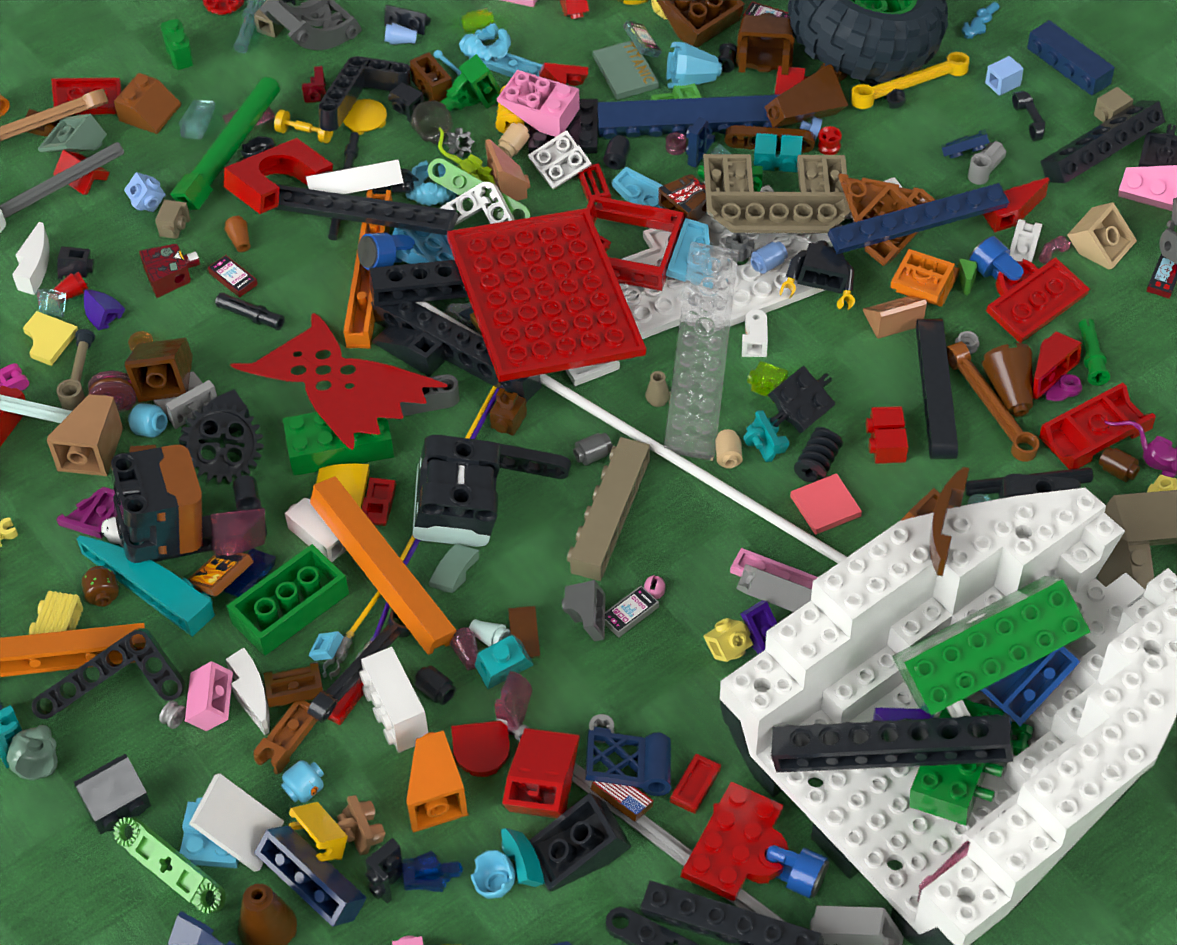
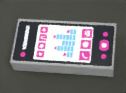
M639 586L605 612V625L619 638L659 608V602L642 586Z

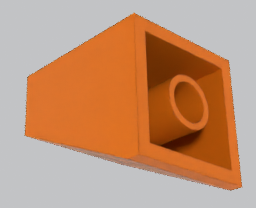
M444 730L437 733L430 732L416 739L406 800L413 833L468 816L464 786Z

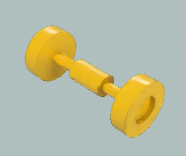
M280 109L276 114L274 121L276 132L285 133L290 125L294 126L296 130L309 133L312 131L318 132V141L328 144L332 138L333 131H324L320 127H313V124L298 120L296 122L290 121L289 111Z

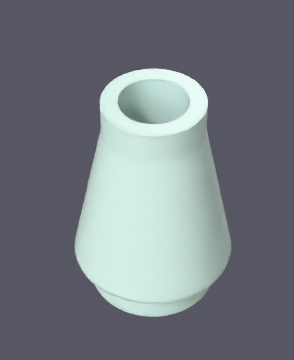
M474 619L469 626V634L475 636L487 646H491L511 635L510 630L506 629L504 624Z

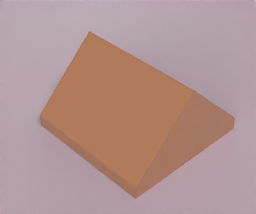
M906 296L863 308V312L877 339L916 328L917 319H924L927 303L926 299Z

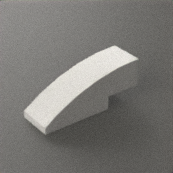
M38 222L17 252L16 257L19 265L12 274L17 289L33 295L36 294L43 281L49 262V240L42 222Z
M242 648L225 659L228 669L233 671L235 681L231 683L236 700L263 734L266 735L270 733V716L264 687L252 658L245 648Z

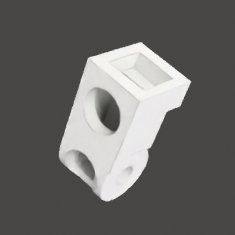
M753 309L748 311L745 317L746 335H742V357H767V315L762 310Z

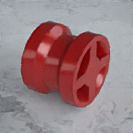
M826 126L819 131L818 150L820 153L835 155L840 151L841 131L833 126Z

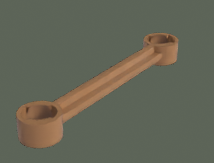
M104 89L95 90L75 100L0 126V142L79 112L105 105L109 102Z

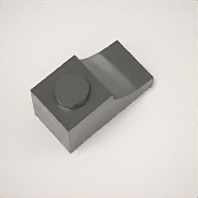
M595 580L565 586V598L562 599L564 612L575 623L583 622V628L594 641L604 640L605 592Z

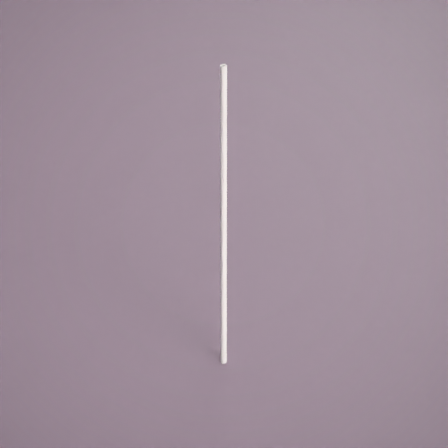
M425 301L415 302L483 338L477 332ZM540 375L541 384L635 441L650 444V450L834 562L840 563L847 558V556L548 375Z

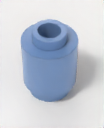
M770 242L752 252L750 262L755 271L765 274L784 263L788 253L781 242Z

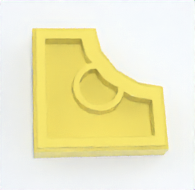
M36 311L23 327L24 333L33 339V346L29 352L31 358L52 366L75 338L78 327Z

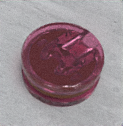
M104 371L94 375L89 380V394L114 397L118 412H125L134 406L136 393L128 374L120 371Z

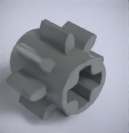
M456 128L455 133L448 132L449 138L447 142H444L450 149L448 153H456L457 157H463L464 152L471 153L470 147L475 143L469 136L471 132L465 131L462 134V128Z
M733 233L731 237H726L724 253H730L731 260L742 262L747 257H751L752 250L754 249V240H749L748 233Z

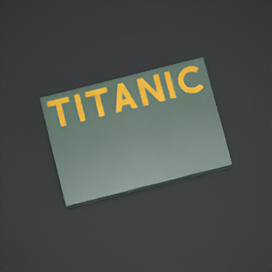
M634 40L593 51V58L617 100L659 88V82Z

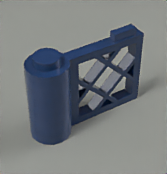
M594 727V730H589L587 734L585 780L643 788L645 793L652 796L665 795L671 790V739L659 732L652 733L644 738L611 733V729ZM594 740L605 742L609 748L601 752L594 745ZM624 745L637 746V752L629 756L621 747ZM613 752H616L623 759L617 765L607 758ZM601 761L609 770L605 773L593 771V765ZM629 765L636 772V777L626 776L621 769Z

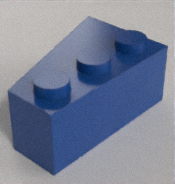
M1063 646L981 689V691L1021 726L1081 661Z

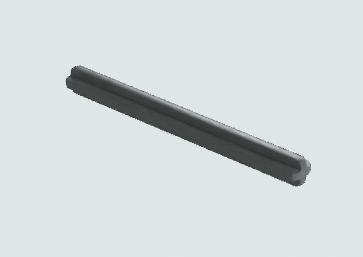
M115 142L1 204L0 209L4 218L13 215L122 156L124 149L121 144Z

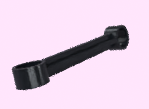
M394 610L390 613L385 629L326 691H321L315 697L308 708L307 714L320 723L325 722L334 711L337 703L361 678L359 674L363 670L361 659L389 648L398 637L404 638L411 635L406 626H401L393 620L399 618Z

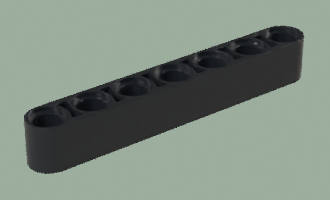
M917 319L916 339L930 459H957L958 440L943 319Z

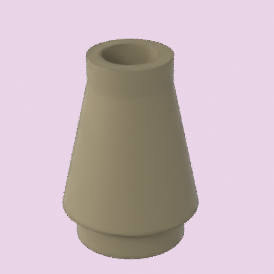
M655 371L650 375V382L645 393L646 400L654 407L664 406L670 399L665 374L661 371Z

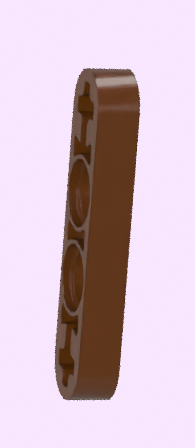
M732 125L725 131V144L731 148L755 149L756 140L752 137L756 136V133L777 134V138L782 137V135L803 136L802 141L806 142H802L801 153L809 152L814 148L815 137L809 130ZM777 141L776 151H780L781 142Z

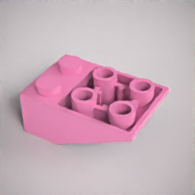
M520 70L514 73L497 98V102L533 128L557 137L567 129L580 109L578 88Z

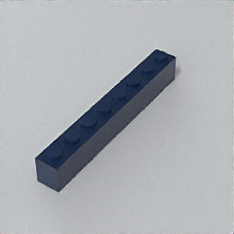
M779 95L598 102L599 137L612 139L617 135L629 138H636L640 135L659 137L663 134L682 136L687 133L690 125H694L698 117L706 119L712 132L725 134L726 129L732 125L773 128L767 116L765 106Z

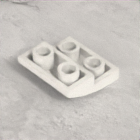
M567 130L528 155L533 165L553 190L592 165Z

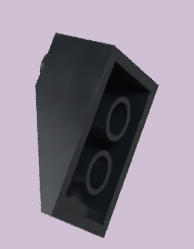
M592 793L586 795L529 840L540 862L544 883L550 892L609 865L632 847L606 802Z

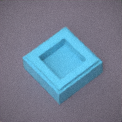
M338 631L319 634L309 656L314 661L333 659L344 636Z

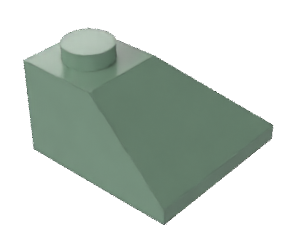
M91 114L66 117L61 119L38 147V150L40 152H62L63 150L74 152L95 151L102 145V140L107 133Z

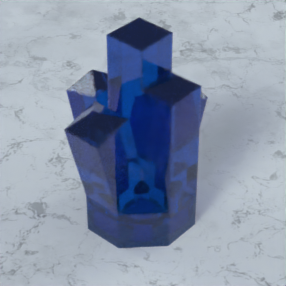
M432 851L415 858L403 859L405 891L418 889L443 892L447 886L446 882H450L452 877L461 876L463 867L459 862L440 863L437 860V855Z

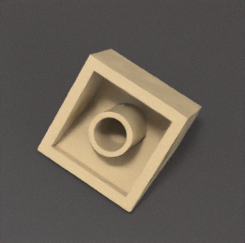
M1113 202L1092 207L1068 234L1069 239L1080 255L1108 270L1113 269L1137 241Z

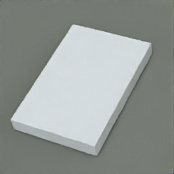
M216 774L189 824L251 870L260 871L264 862L254 852L266 830L282 827L284 821L222 774Z

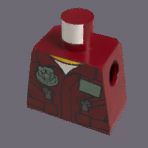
M177 244L139 251L143 268L156 298L190 283L191 278L188 269L200 265L196 251L182 255Z

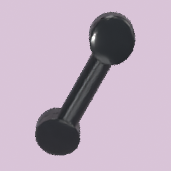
M865 78L864 81L859 80L860 84L871 87L881 84L874 79ZM894 89L888 95L883 96L888 101L889 108L897 109L906 102L905 93L901 89Z
M1025 91L1014 92L1012 94L1014 109H1026L1034 122L1029 125V134L1032 141L1042 140L1046 122L1045 120L1043 121L1034 105L1033 98Z

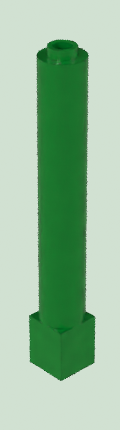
M262 77L193 171L190 174H184L172 190L170 195L175 201L187 203L188 210L200 209L213 191L211 188L213 182L280 93L279 83L274 78Z

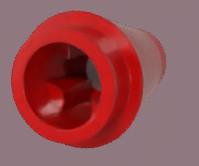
M79 272L71 273L54 287L51 293L59 303L84 294L88 286Z

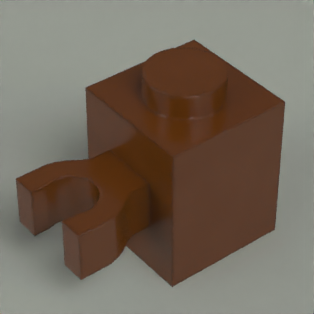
M500 388L496 394L497 401L490 411L491 428L500 433L514 436L527 415L526 398L520 397L514 392H506L505 389Z

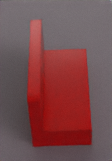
M63 150L53 175L55 176L87 157L79 152ZM99 167L68 185L87 195L94 179L106 181L110 172Z

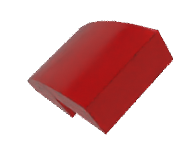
M369 479L367 495L363 499L362 511L374 525L386 526L396 489L395 480Z

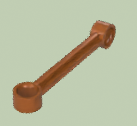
M959 341L947 346L948 364L952 369L960 370L1013 442L1011 447L1012 455L1017 460L1023 462L1033 460L1039 448L1038 438L1032 433L1023 432L972 363L966 344ZM1017 444H1029L1033 450H1022Z

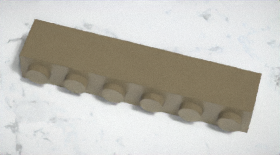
M620 437L617 446L612 447L609 456V466L605 465L602 470L601 485H596L594 489V502L592 506L588 505L585 511L584 526H579L576 534L575 547L571 546L568 552L567 562H570L572 574L598 581L602 580L650 461V444Z

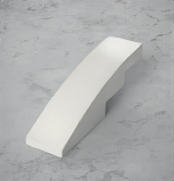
M398 159L306 176L309 189L339 194H348L403 183Z

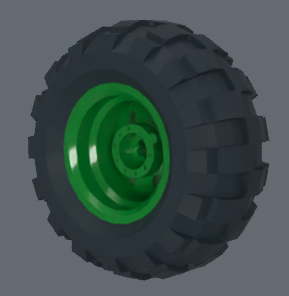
M788 0V14L794 31V37L797 43L806 46L805 52L814 60H820L825 63V66L832 64L836 73L840 71L851 75V78L863 81L865 78L874 79L877 82L891 81L892 77H904L920 70L938 52L948 26V6L946 0Z

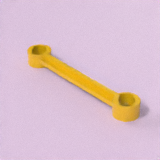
M953 52L947 56L946 62L919 70L904 77H899L873 87L865 84L856 85L852 89L851 104L859 109H867L873 106L874 99L886 96L894 89L903 90L946 74L953 76L965 75L968 72L969 56L962 52Z

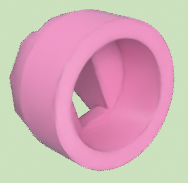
M652 575L646 579L644 589L655 599H658L665 594V582L662 577ZM654 583L656 584L655 590L651 589Z

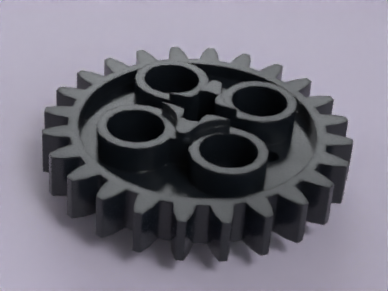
M215 402L212 403L211 410L203 405L201 408L202 414L195 410L192 414L195 420L187 418L185 423L189 427H182L181 433L186 436L180 437L179 443L185 444V447L189 450L194 469L199 470L197 478H200L203 474L207 475L206 483H209L212 478H216L217 485H220L222 479H225L226 483L230 485L232 477L236 479L241 476V473L249 476L251 472L248 467L255 469L257 463L254 460H260L262 457L260 453L256 452L264 447L263 444L257 443V441L263 438V434H255L260 425L252 426L251 422L254 417L251 416L246 419L244 417L245 409L240 413L236 412V404L232 406L231 410L227 409L226 402L219 409ZM203 426H213L216 433L213 435L206 434ZM233 427L238 428L242 436L233 437L230 435L229 429ZM219 439L223 440L224 448H220V444L217 443ZM203 440L210 443L200 444L198 441ZM242 443L244 444V447H240L235 444ZM210 450L214 454V459H204L201 451ZM230 452L238 454L240 461L231 462L227 454Z

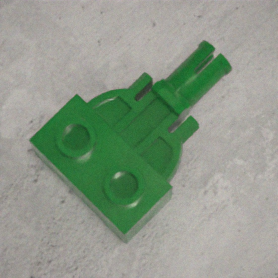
M477 54L458 67L461 74L456 78L453 86L446 91L447 97L431 107V110L439 120L454 108L461 110L465 106H473L481 102L488 109L497 102L501 89L489 68Z

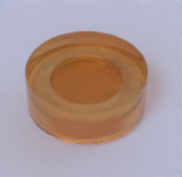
M145 331L132 334L128 340L131 352L137 344L154 342L152 335Z

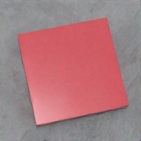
M837 473L791 491V499L815 535L859 518L862 515L861 509Z

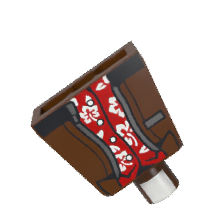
M689 174L659 187L658 205L663 209L684 212V220L688 218L699 221L707 214L705 181L701 182L694 175Z

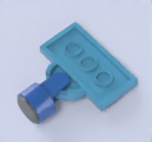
M394 227L395 230L392 235L385 232L367 233L361 237L358 243V258L362 266L367 270L375 267L393 266L394 263L402 261L416 264L455 260L447 240V235Z

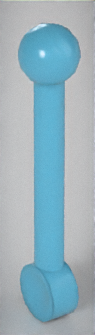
M440 50L434 52L435 58H440L458 76L461 74L460 70L446 59Z

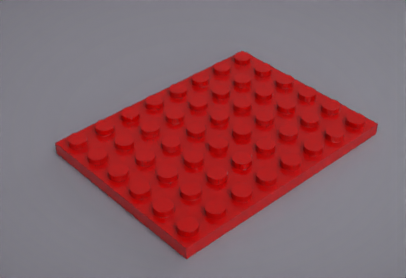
M588 208L447 231V240L499 382L646 355V346Z

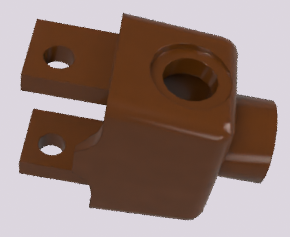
M762 13L758 16L745 15L742 18L737 39L736 63L739 66V72L745 73L746 67L754 68L758 72H770L771 70L778 69V66H782L781 75H788L789 67H792L794 31L789 17H777L772 13Z

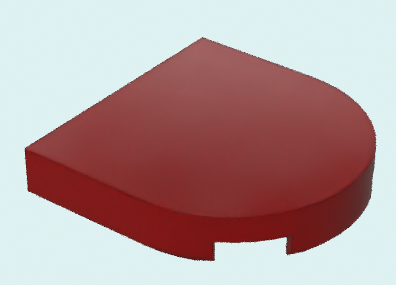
M502 721L451 726L455 761L459 767L469 772L470 775L475 777L491 776L497 773L498 769L508 761L510 756L508 726Z

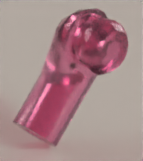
M1058 236L1048 241L1042 248L1039 261L1043 264L1048 263L1057 249L1060 252L1067 251L1070 248V242L1064 236Z

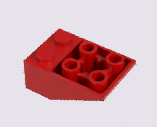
M524 728L507 776L502 801L504 807L509 812L558 818L566 812L580 736Z

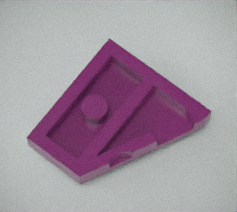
M106 487L100 488L91 497L76 504L77 509L66 517L63 514L58 516L56 520L59 526L102 539L104 537L101 533L103 521L115 517L114 490Z

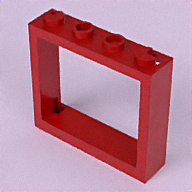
M591 195L587 208L594 225L597 218L672 232L660 267L608 257L619 283L662 291L667 278L666 271L684 223V212Z

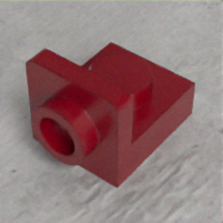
M323 66L314 67V76L310 77L311 83L302 84L305 103L321 102L326 94Z

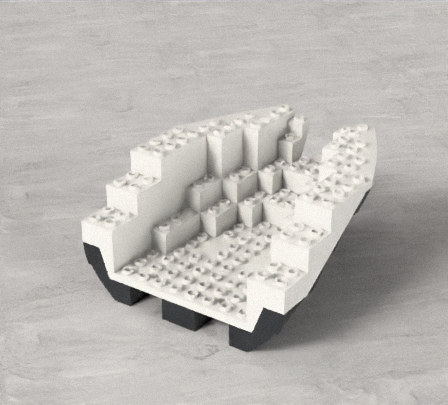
M1086 488L1020 495L948 509L942 534L952 536L943 576L936 574L930 556L929 540L934 513L899 521L815 579L812 586L811 601L769 629L766 634L765 650L721 680L720 706L722 716L753 777L772 798L784 791L812 820L811 839L849 879L861 872L893 906L891 919L903 937L912 945H971L1018 907L1037 883L1057 862L1068 854L1108 809L1119 802L1151 769L1177 717V575L1167 568L1147 584L1146 590L1127 573H1124L1107 587L1100 583L1096 576L1125 530L1104 513L1106 505ZM1044 576L1064 580L1091 631L1064 646L1081 662L1024 722V724H1028L1034 729L1032 739L1028 740L1030 746L1019 755H1013V762L995 763L1004 766L1002 777L986 773L981 787L995 791L994 799L992 802L977 798L967 826L910 808V789L919 766L776 773L771 757L773 727L813 725L817 723L873 721L875 707L920 709L892 658L893 655ZM981 690L964 698L1002 710ZM941 711L935 713L934 717L939 718ZM819 778L824 784L820 787H812L809 785L808 780ZM898 860L902 863L903 868L892 870L888 867L887 862Z

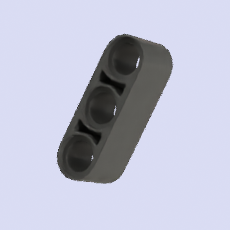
M450 374L429 377L447 384L448 387H423L422 391L427 403L401 402L400 407L403 416L450 408L458 404L459 388L456 377Z

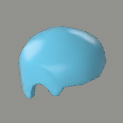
M488 850L475 859L476 869L471 874V879L477 893L487 899L502 898L513 887L516 879V872L511 860L498 850Z

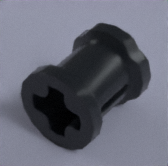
M723 43L719 48L718 62L721 64L724 62L721 72L728 73L735 67L734 59L737 58V46L732 43Z

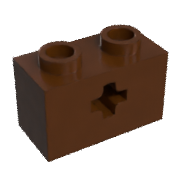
M428 52L410 60L412 81L430 103L435 106L447 97L446 91L452 87V78L436 59Z

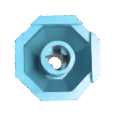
M673 42L671 44V48L675 49L674 52H669L666 77L667 80H672V83L668 84V88L694 83L696 85L714 81L717 76L721 75L722 64L718 62V57L684 42Z

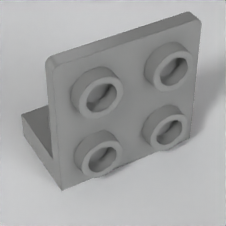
M190 372L188 392L179 397L153 401L164 410L167 419L177 429L186 424L187 418L194 419L192 414L195 410L201 413L202 406H207L212 399L217 397L215 386L210 380L202 383L194 372Z

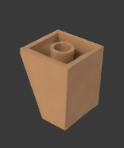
M89 394L51 432L47 438V443L58 471L100 476L108 475L111 460L114 457L123 431V425L114 397Z

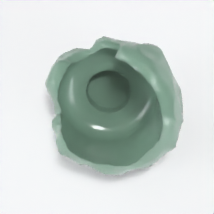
M39 725L22 730L12 738L6 760L11 771L15 772L20 778L33 781L50 776L55 772L58 762L55 752L57 743L51 737L50 728L46 725Z

